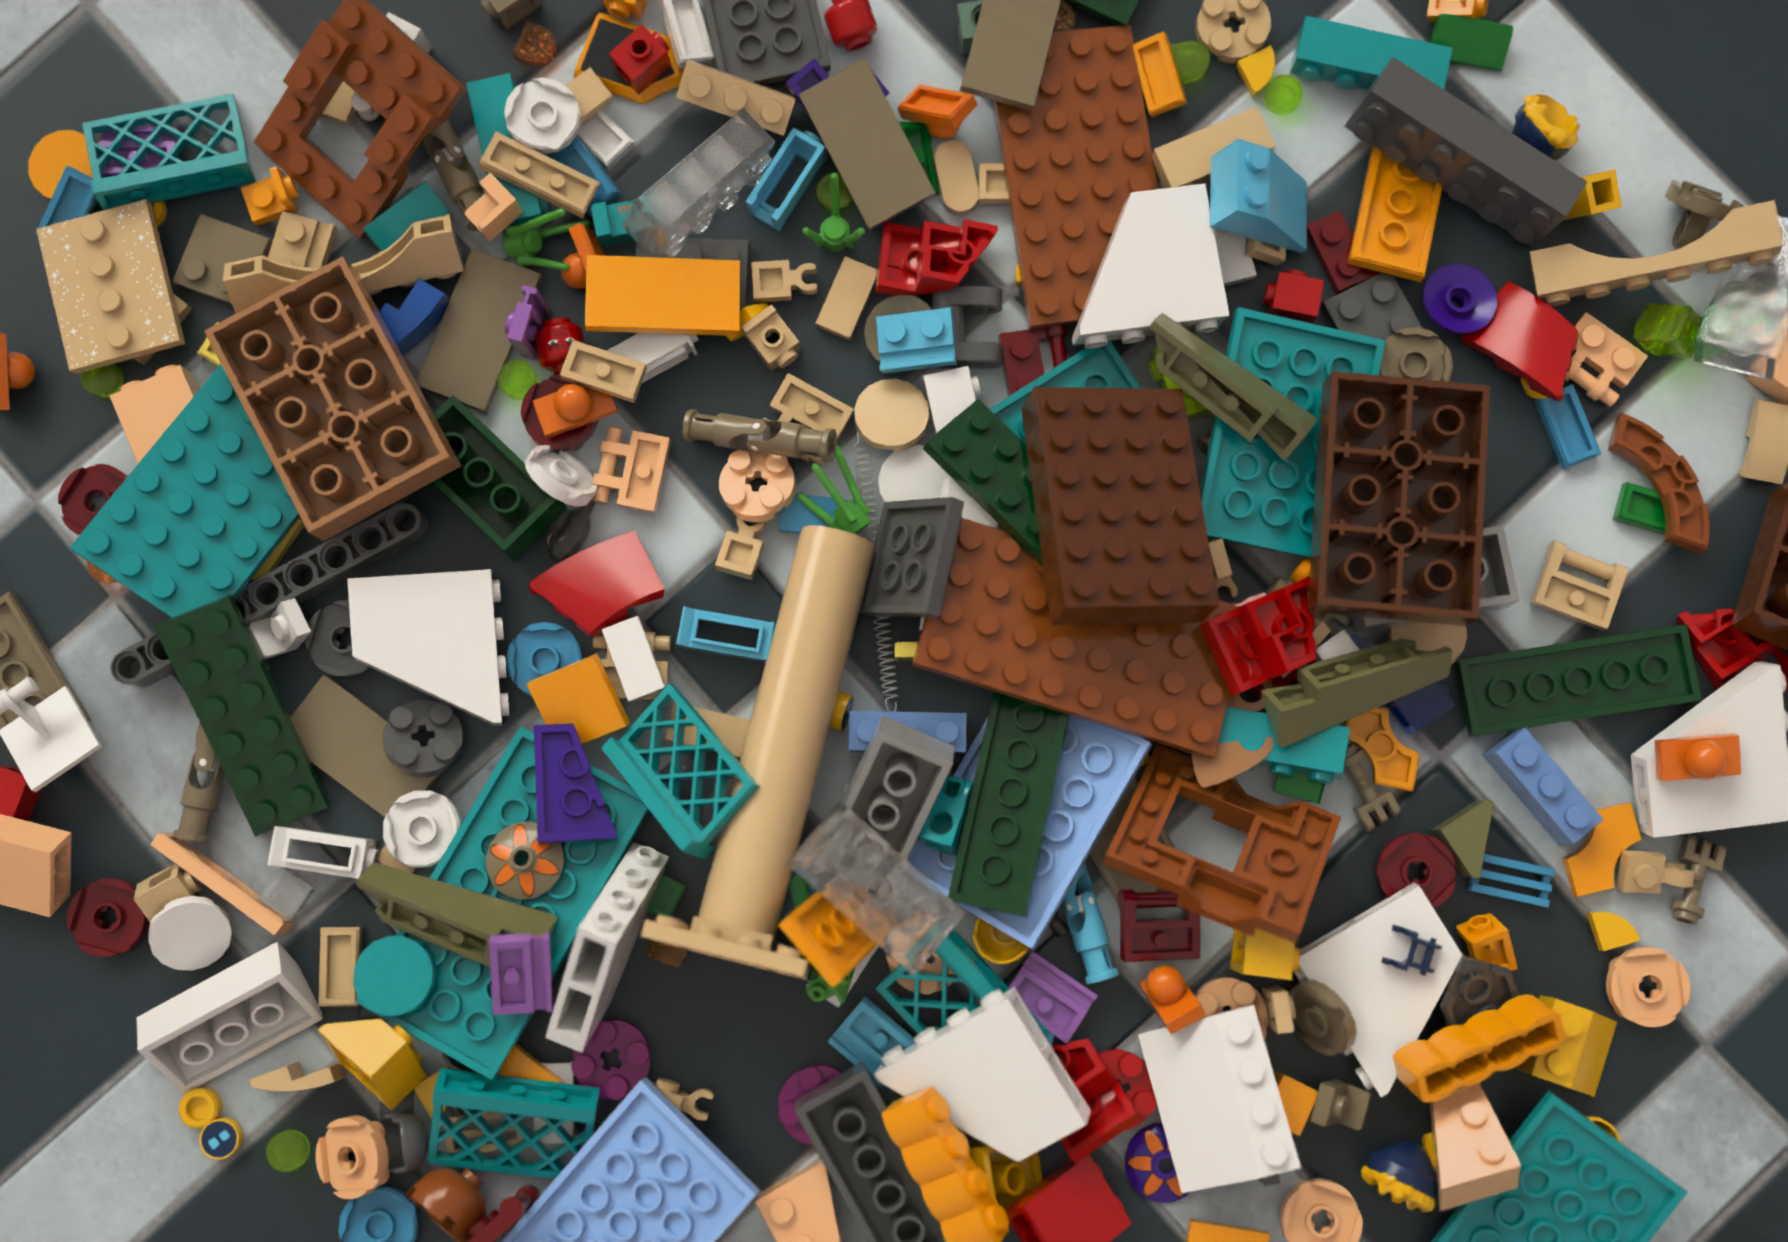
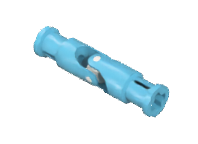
M1085 862L1064 897L1062 904L1075 950L1080 952L1087 973L1085 977L1086 984H1092L1116 977L1119 973L1117 968L1113 967L1107 944L1110 942ZM1075 889H1077L1079 895L1077 896L1075 895ZM1080 912H1085V919L1083 918Z

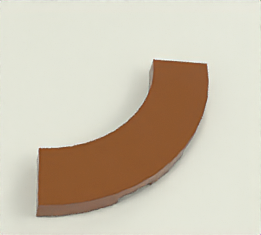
M1620 413L1615 419L1608 451L1616 453L1634 464L1655 487L1665 512L1666 534L1664 541L1699 554L1704 553L1708 549L1710 537L1709 512L1707 504L1703 503L1697 486L1699 480L1692 467L1683 455L1678 456L1662 440L1664 438L1663 435L1638 419Z

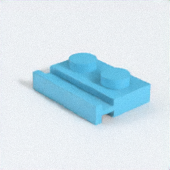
M951 307L876 317L878 352L880 355L879 367L883 374L957 365L954 314Z
M864 996L827 1041L854 1065L864 1061L876 1084L887 1093L890 1091V1088L878 1082L874 1076V1073L882 1063L880 1057L898 1045H901L904 1050L915 1043L912 1035L866 996Z

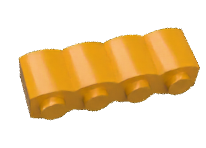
M1527 994L1510 999L1499 1010L1482 1011L1472 1016L1464 1025L1445 1027L1432 1035L1429 1040H1418L1408 1043L1394 1053L1393 1059L1398 1080L1422 1102L1429 1103L1446 1098L1459 1086L1467 1087L1478 1084L1487 1079L1494 1071L1512 1069L1523 1063L1530 1055H1543L1551 1052L1565 1041L1561 1016L1535 996Z
M930 1086L894 1101L882 1112L885 1127L891 1139L901 1149L909 1173L921 1186L926 1205L932 1215L940 1222L946 1242H1001L1009 1232L1007 1214L990 1195L988 1179L985 1173L970 1158L968 1141L951 1122L949 1106L946 1100L940 1096L934 1087Z

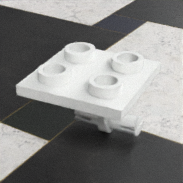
M27 676L26 679L11 689L5 687L0 691V715L10 709L19 716L0 730V735L31 791L36 793L102 748V745L70 689L66 686L35 707L25 702L24 698L39 690L35 681Z

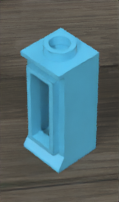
M793 127L746 200L748 214L779 233L823 162L827 160L826 148L823 145V141L817 135L810 131L802 133ZM797 156L808 164L781 206L774 208L767 204V201Z
M683 606L676 644L683 649L766 663L776 624L775 622ZM699 620L759 630L756 648L696 638Z

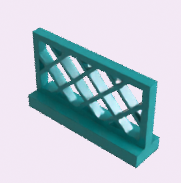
M234 94L82 123L93 180H91L93 194L103 210L143 199L150 203L256 182ZM229 108L230 115L221 126L208 119L214 110ZM187 116L194 121L184 133L170 127L178 117ZM149 123L156 127L146 141L132 134L135 128L142 124ZM202 125L216 132L206 146L192 139ZM107 131L117 134L118 136L108 148L97 144L94 135ZM164 133L178 139L168 153L153 146ZM224 137L237 143L238 151L224 154L216 152L215 149ZM127 140L140 146L130 161L116 154ZM186 145L200 151L195 160L183 162L177 159V157ZM149 152L163 159L155 168L144 169L139 166ZM111 160L124 166L119 175L103 178L102 170Z
M670 683L619 740L610 737L601 747L679 849L684 853L704 860L715 849L711 844L714 837L760 787L678 688ZM673 699L677 704L675 720L663 721L664 708ZM686 726H696V745L683 746ZM663 728H674L673 747L660 748ZM645 730H652L650 749H640L635 743ZM707 751H716L718 753L716 771H704L705 753ZM695 752L694 771L681 773L682 753ZM672 754L670 774L661 775L658 772L659 756ZM737 776L744 785L733 797H725L727 777ZM716 778L715 798L701 799L703 779ZM680 780H693L691 800H681L678 797ZM714 805L713 820L704 829L699 823L701 806Z
M947 921L939 926L933 935L875 988L917 1034L929 1028L920 1020V1007L942 1008L941 1028L947 1025V1009L961 1010L967 1008L971 1012L981 1006L980 1003H975V996L981 1000L996 989H1000L1002 993L1010 990ZM929 949H932L942 960V974L921 972V957ZM915 963V972L906 971ZM948 967H949L955 974H948ZM898 978L914 979V999L899 998L889 986ZM920 980L942 981V1001L920 999ZM948 982H963L970 989V1002L948 1001ZM908 1006L914 1007V1013L908 1008ZM1028 1008L1031 1015L1033 1016L1036 1023L1038 1024L1041 1031L1048 1040L1049 1044L1052 1046L1054 1035Z
M441 1068L433 1090L432 1104L434 1106L427 1164L556 1179L566 1167L557 1158L569 1150L576 1155L582 1148L579 1144L584 1141V1146L593 1136L600 1088L498 1075L496 1080H490L477 1072ZM443 1106L459 1107L467 1115L453 1123L443 1113ZM487 1111L500 1112L506 1120L493 1128L482 1117V1114ZM527 1116L541 1117L546 1125L533 1133L522 1122V1119ZM472 1121L485 1133L473 1142L459 1130ZM567 1121L586 1123V1129L572 1138L561 1125ZM514 1126L524 1139L510 1147L499 1134ZM554 1131L564 1144L550 1152L539 1139ZM450 1135L462 1147L456 1153L438 1151L439 1143ZM491 1140L502 1153L495 1158L485 1157L478 1148ZM531 1145L542 1158L534 1163L525 1162L518 1153Z

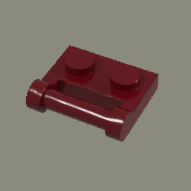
M1065 325L999 334L998 340L999 344L1002 345V364L1008 397L1044 375L1039 342L1050 341L1054 368L1068 360L1064 338L1067 337Z
M1133 889L1119 890L1120 959L1124 962L1200 959V915L1184 909V917L1136 919V908L1179 907L1176 905L1179 895L1171 892L1134 893Z
M530 1184L525 1185L515 1195L504 1199L500 1204L499 1212L495 1209L467 1232L472 1238L468 1242H495L537 1201L540 1197L538 1188Z

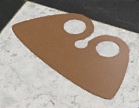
M1271 680L1261 683L1264 690L1273 688ZM1229 693L1226 706L1250 711H1260L1265 708L1262 698L1257 702L1249 703L1244 701L1240 694L1232 696L1231 693ZM1274 737L1265 738L1263 746L1255 751L1246 750L1242 747L1240 741L1217 743L1215 756L1212 758L1191 753L1198 783L1201 787L1213 786L1257 765L1273 749Z

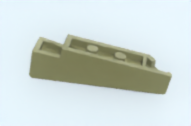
M1162 313L1151 323V331L1155 332L1158 350L1156 356L1158 371L1249 442L1258 434L1285 461L1316 423L1317 418L1167 315Z
M1401 638L1298 667L1297 681L1299 684L1261 691V698L1278 745L1282 748L1447 678L1450 675L1453 650L1445 646L1430 652L1418 650L1416 641Z
M372 863L356 881L359 889L363 888L370 891L379 903L375 912L382 922L490 967V935L531 933V936H543V933L550 932L551 937L558 919L556 915L379 863Z

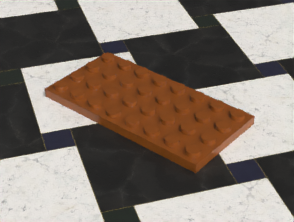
M1127 25L1126 28L1123 26L1053 32L1033 110L1029 111L993 100L1029 330L1047 328L1054 325H1077L1123 205L1131 192L1158 189L1154 162L1151 158L1152 150L1138 65L1133 49L1134 41L1131 25Z
M962 518V524L957 534L953 552L954 561L949 570L945 588L944 604L941 607L939 617H925L912 666L1206 758L1215 756L1230 691L1199 625L1201 623L1051 625L1043 567L1008 532ZM1219 600V606L1203 622L1239 606Z

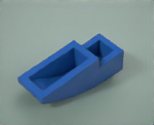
M418 279L399 310L385 303L379 312L402 356L423 341L440 323L450 301L445 293L421 279Z

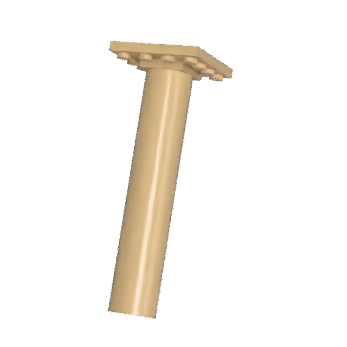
M810 525L803 526L801 529L739 760L760 787L720 831L698 917H693L691 926L678 919L657 915L656 922L645 920L641 933L642 937L659 944L805 981L809 980L812 965L805 960L806 957L800 950L778 945L775 953L774 948L777 941L775 936L876 549L874 544L867 539L847 531L825 526ZM735 776L730 797H733L744 785L737 776Z

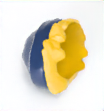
M1544 94L1527 95L1524 97V104L1515 114L1512 134L1551 159L1559 160L1578 142L1577 132L1580 125L1577 123L1575 115H1569L1567 108L1550 96Z
M1406 1140L1371 1152L1366 1165L1361 1169V1176L1367 1184L1378 1185L1380 1195L1390 1192L1392 1202L1396 1204L1405 1201L1409 1210L1420 1208L1421 1212H1431L1434 1209L1438 1182L1436 1181L1431 1159L1421 1145L1414 1141Z

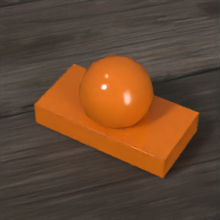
M919 84L899 105L897 110L902 119L926 123V128L932 136L938 139H949L957 134L961 122L977 106L973 94Z
M578 223L568 228L578 253L569 254L562 263H567L569 269L567 271L561 270V277L569 287L585 289L587 255H605L595 231L584 224Z
M0 332V410H10L9 388H25L33 381L36 370L31 359L23 353H7L6 333Z
M565 384L557 392L532 400L546 438L619 413L613 396L578 384Z
M1730 733L1654 740L1656 779L1660 781L1695 778L1710 780L1718 776L1741 775L1739 735Z
M1173 964L1155 967L1146 979L1138 982L1142 992L1170 1034H1174L1206 1016L1202 1005L1185 983L1183 975Z

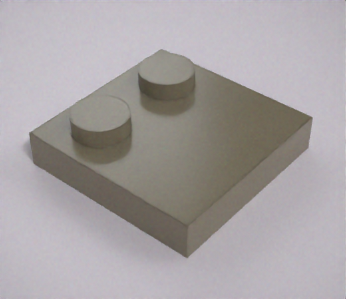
M200 214L172 282L178 287L232 305L223 283L225 263L262 255L268 257L272 241L267 237Z

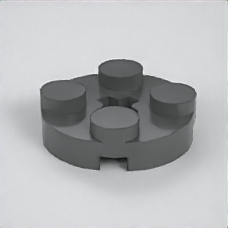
M349 600L333 602L332 605L327 606L323 610L320 609L312 616L308 623L311 633L305 639L307 651L311 654V658L315 661V665L320 670L344 678L364 675L372 670L371 667L354 659L352 656V645H348L346 649H341L342 643L336 640L338 633L345 634L347 629H351Z
M416 700L396 707L391 711L389 720L384 727L383 744L388 760L393 765L395 764L398 768L403 769L404 773L413 777H432L444 772L449 768V764L455 760L456 756L458 757L462 749L463 732L460 721L452 712L451 707L443 702ZM425 730L428 734H433L434 738L428 740V746L423 747L420 746L419 741H412V737L418 735V731Z

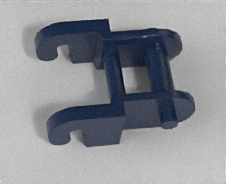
M1392 925L1391 930L1410 936L1412 944L1408 957L1403 962L1387 957H1382L1381 962L1408 971L1409 966L1421 970L1420 974L1426 976L1427 972L1434 973L1435 970L1430 967L1435 949L1442 948L1441 945L1436 944L1437 939L1431 937L1430 941L1418 938L1419 933L1416 931ZM1418 944L1427 946L1421 964L1413 962Z

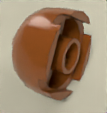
M436 1168L423 1175L406 1193L407 1197L419 1209L424 1207L423 1210L430 1216L429 1219L456 1242H468L472 1238L467 1232L482 1220L487 1212L486 1200L478 1190L483 1185V1182L469 1169H464L462 1173H459L452 1168Z

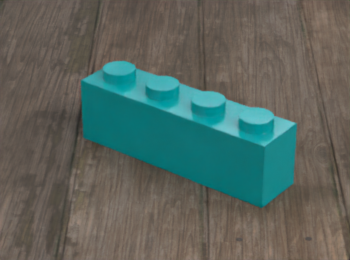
M1306 16L1298 31L1289 73L1299 74V77L1308 81L1321 79L1335 82L1338 87L1344 89L1358 87L1368 90L1390 59L1394 57L1444 89L1453 48Z
M510 73L466 83L482 156L496 131L513 139L508 132L504 115L507 98L514 88L517 87ZM493 175L517 200L523 210V213L508 226L520 225L547 212H551L550 202ZM548 223L538 226L536 228L548 226Z
M1226 707L1218 743L1240 741L1243 748L1255 751L1263 746L1265 738L1274 737L1273 749L1257 766L1270 768L1269 773L1277 776L1293 777V772L1308 774L1310 781L1332 784L1333 779L1341 780L1343 775L1350 727L1335 725L1282 748L1276 741L1267 713Z

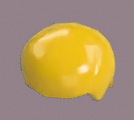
M977 918L972 940L982 958L992 964L1009 965L1020 960L1026 954L1029 947L982 919Z

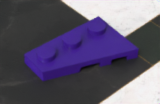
M574 724L534 725L538 844L618 840Z

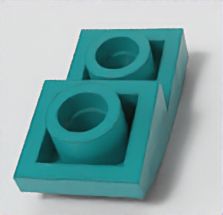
M424 181L362 230L376 247L383 251L399 239L413 222L445 216L450 211L429 184Z

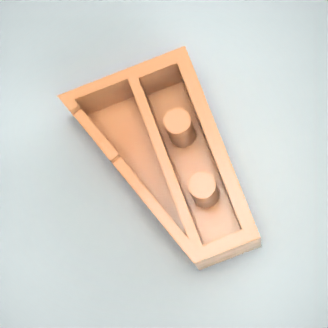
M1480 1083L1467 1087L1459 1086L1446 1098L1436 1102H1429L1440 1211L1518 1188L1521 1165Z
M821 1158L758 1194L755 1203L776 1242H843L831 1176Z

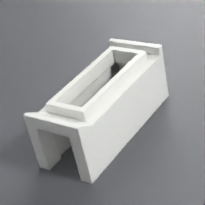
M637 333L606 351L645 363L647 370L642 381L644 383L688 359L690 352L694 356L698 355L693 343L699 341L697 335Z
M274 826L267 865L358 879L372 863H379L375 858L380 853V850L376 849L377 840L293 827ZM293 839L351 848L348 867L290 858Z

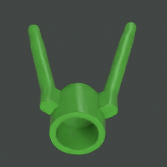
M832 173L830 176L831 217L825 219L821 224L820 234H817L808 227L803 228V234L814 241L816 247L824 245L829 251L837 252L842 251L846 247L854 248L856 241L863 236L865 230L859 228L850 235L847 221L840 217L838 174Z
M561 208L520 225L508 226L503 234V248L508 257L512 259L517 258L519 266L534 265L567 271L569 269L567 263L533 256L542 249L543 237L569 232L568 228L578 223L589 227L590 222L582 220L539 230L533 229L564 216L565 210Z
M837 445L835 456L855 504L851 499L846 502L844 501L828 476L816 463L812 465V470L838 506L832 512L836 519L832 518L805 494L798 493L797 498L829 525L830 528L840 529L856 535L872 522L867 516L871 511L864 503L845 457Z

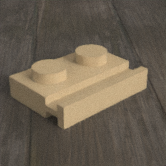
M282 211L268 258L300 267L321 268L328 263L338 228L334 224H325L315 219Z

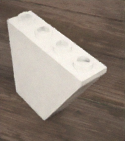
M1205 184L1131 192L1122 207L1072 336L1073 345L1085 344V348L1093 349L1103 347L1111 340L1122 339L1124 344L1143 341L1145 336L1155 335V332L1151 331L1150 325L1162 313L1187 330H1196V334H1207L1217 331L1219 326L1230 316L1214 228L1210 227V207Z
M491 569L348 578L352 656L356 661L493 726H502V716H509L508 693H500L499 678H507L505 655H497L496 640H504L502 617H494L493 604L494 602H501L500 580H492Z
M1764 661L1752 663L1631 754L1636 819L1640 832L1656 838L1788 821V748L1786 738L1788 714L1784 710L1783 703L1786 679L1780 665ZM1730 733L1739 735L1741 775L1718 776L1710 780L1695 778L1660 781L1656 779L1654 740Z
M633 842L578 927L545 1038L581 1053L584 1051L610 1006L669 856L659 853L649 846H642Z
M1413 882L1411 885L1394 893L1391 897L1384 899L1301 948L1299 968L1294 973L1300 982L1303 980H1315L1327 985L1348 1006L1355 1020L1357 1035L1354 1044L1344 1053L1346 1056L1354 1053L1361 1064L1355 1071L1367 1090L1375 1087L1380 1097L1388 1094L1397 1078L1393 1059L1394 1053L1404 1045L1417 1041L1463 955L1420 886ZM1392 925L1416 931L1419 933L1418 938L1430 941L1431 937L1437 939L1436 944L1441 945L1442 948L1435 949L1430 967L1435 970L1434 973L1427 972L1426 976L1420 974L1421 970L1409 966L1408 971L1381 962L1382 957L1403 962L1404 959H1407L1412 944L1410 936L1391 930ZM1417 945L1413 962L1422 963L1427 946Z
M1013 987L1004 993L1000 989L992 991L979 1001L981 1006L971 1012L967 1008L957 1011L946 1020L948 1025L937 1031L933 1026L927 1028L913 1038L915 1043L903 1050L901 1045L890 1049L880 1057L882 1063L874 1073V1076L878 1082L904 1097L927 1087H934L940 1096L946 1100L949 1106L951 1122L957 1128L1012 1160L1019 1162L1086 1126L1091 1110L1017 990Z

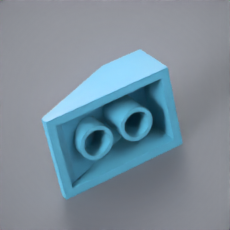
M1237 139L1211 156L1210 227L1303 253L1307 251V181L1270 148Z

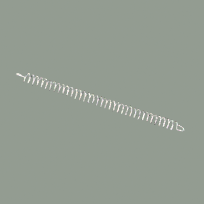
M857 431V440H858V442L855 443L852 447H853L854 449H857L853 454H854L855 456H859V457L855 458L854 461H855L856 463H859V464H857V465L855 466V468H856L857 470H860V471H858V472L856 473V475H857L858 477H861V478H859V479L857 480V483L862 484V485H860V486L858 487V490L863 491V492L860 493V494H863V493H865V492L874 491V489L863 490V489H859V488L862 487V486H865V485L873 484V482L862 483V482H858V481L861 480V479L869 478V477H873V476H872V475H869V476H861V475H858V473H860V472L869 471V470H872V469H871V468H868V469H860V468H857V466H859V465L871 463V461H867V462H859V461H856L857 459H859V458H861V457H868V456H870V454H866V455H857V454H855V453L858 452V451L868 450V449H869V447H866V448H856V447H854L855 445H857V444L859 443V433H858V431ZM861 496L862 498H864L863 500L875 498V496H871V497ZM876 503L866 504V505H867V506H872V505H876ZM878 524L868 525L866 528H864L862 531L868 534L864 535L863 538L871 534H876L878 531L870 532L864 530L870 527L878 526ZM865 538L870 542L876 541V539ZM877 617L878 619L874 620L873 623L880 626L875 627L874 630L881 633L876 634L875 637L882 640L877 641L876 644L884 646L878 648L877 652L885 653L878 656V659L886 660L878 665L880 667H888L879 671L881 674H887L880 678L881 681L887 682L882 684L881 687L889 689L883 691L882 694L890 696L885 698V704L888 712H891L887 706V699L898 697L899 695L885 693L896 690L898 687H884V685L895 683L897 680H885L883 678L896 675V673H885L882 671L895 668L896 666L881 664L894 661L895 659L880 657L893 654L894 652L879 650L893 645L878 644L879 642L892 639V637H878V635L891 632V630H877V628L890 625V623H877L876 621L889 618Z

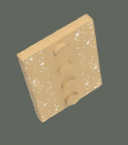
M143 199L36 229L69 371L79 374L185 344L152 204L149 201Z

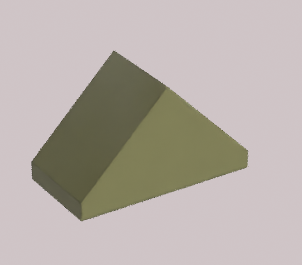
M1474 801L1430 830L1434 837L1442 841L1452 852L1456 862L1455 869L1461 877L1480 879L1494 801Z

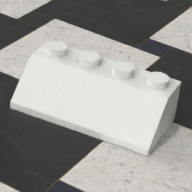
M276 942L138 1016V1051L177 1089L186 1094L190 1090L323 1019V1013L320 1007H318V1003L299 965Z

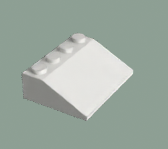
M1253 1004L1206 1016L1174 1034H1170L1166 1027L1138 1034L1181 1193L1263 1178L1301 1168Z

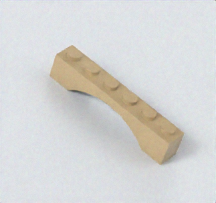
M1775 200L1732 209L1717 226L1701 238L1680 249L1661 255L1634 259L1607 257L1587 252L1568 243L1530 251V264L1536 296L1553 307L1570 302V297L1585 294L1588 299L1603 297L1610 294V289L1626 286L1628 291L1639 290L1650 286V281L1666 278L1667 282H1678L1690 278L1691 273L1707 270L1708 274H1718L1731 270L1733 264L1749 262L1750 266L1772 262L1774 256L1780 254L1783 248V240Z
M450 214L413 222L405 233L387 249L366 260L351 264L358 271L370 295H375L383 289L395 286L411 287L417 283L418 279H447L464 271L462 252ZM262 255L225 263L223 283L234 311L238 313L319 268L281 263Z

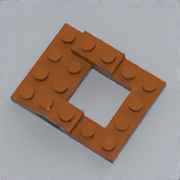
M343 0L330 21L321 19L285 76L283 82L288 88L257 135L254 143L359 239H367L368 236L362 229L387 210L408 178V160L422 139L448 119L467 88L369 0ZM343 81L386 119L364 153L369 160L356 180L351 178L307 138Z
M1156 744L1106 853L1103 865L1179 895L1176 903L1177 906L1253 937L1257 927L1296 943L1341 816L1303 801L1280 806L1272 805L1247 795L1235 777L1213 786L1201 787L1197 781L1191 757ZM1178 795L1215 809L1212 816L1213 820L1248 833L1233 872L1158 842Z

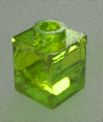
M1647 303L1642 317L1636 322L1634 338L1648 354L1691 358L1704 323L1690 306Z

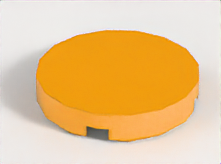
M74 130L56 131L45 136L34 146L29 158L28 174L33 186L48 200H51L66 166H72L93 177L84 134Z

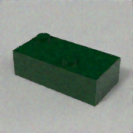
M452 395L433 414L461 467L431 483L514 562L567 510V507L563 502L543 491L529 476L525 463Z

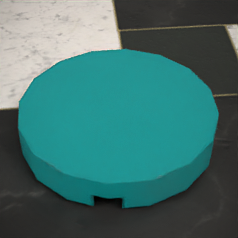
M386 936L372 942L361 953L354 967L353 984L358 999L369 1010L382 1016H404L419 1009L428 998V995L431 994L435 986L436 967L429 951L419 942L405 936Z

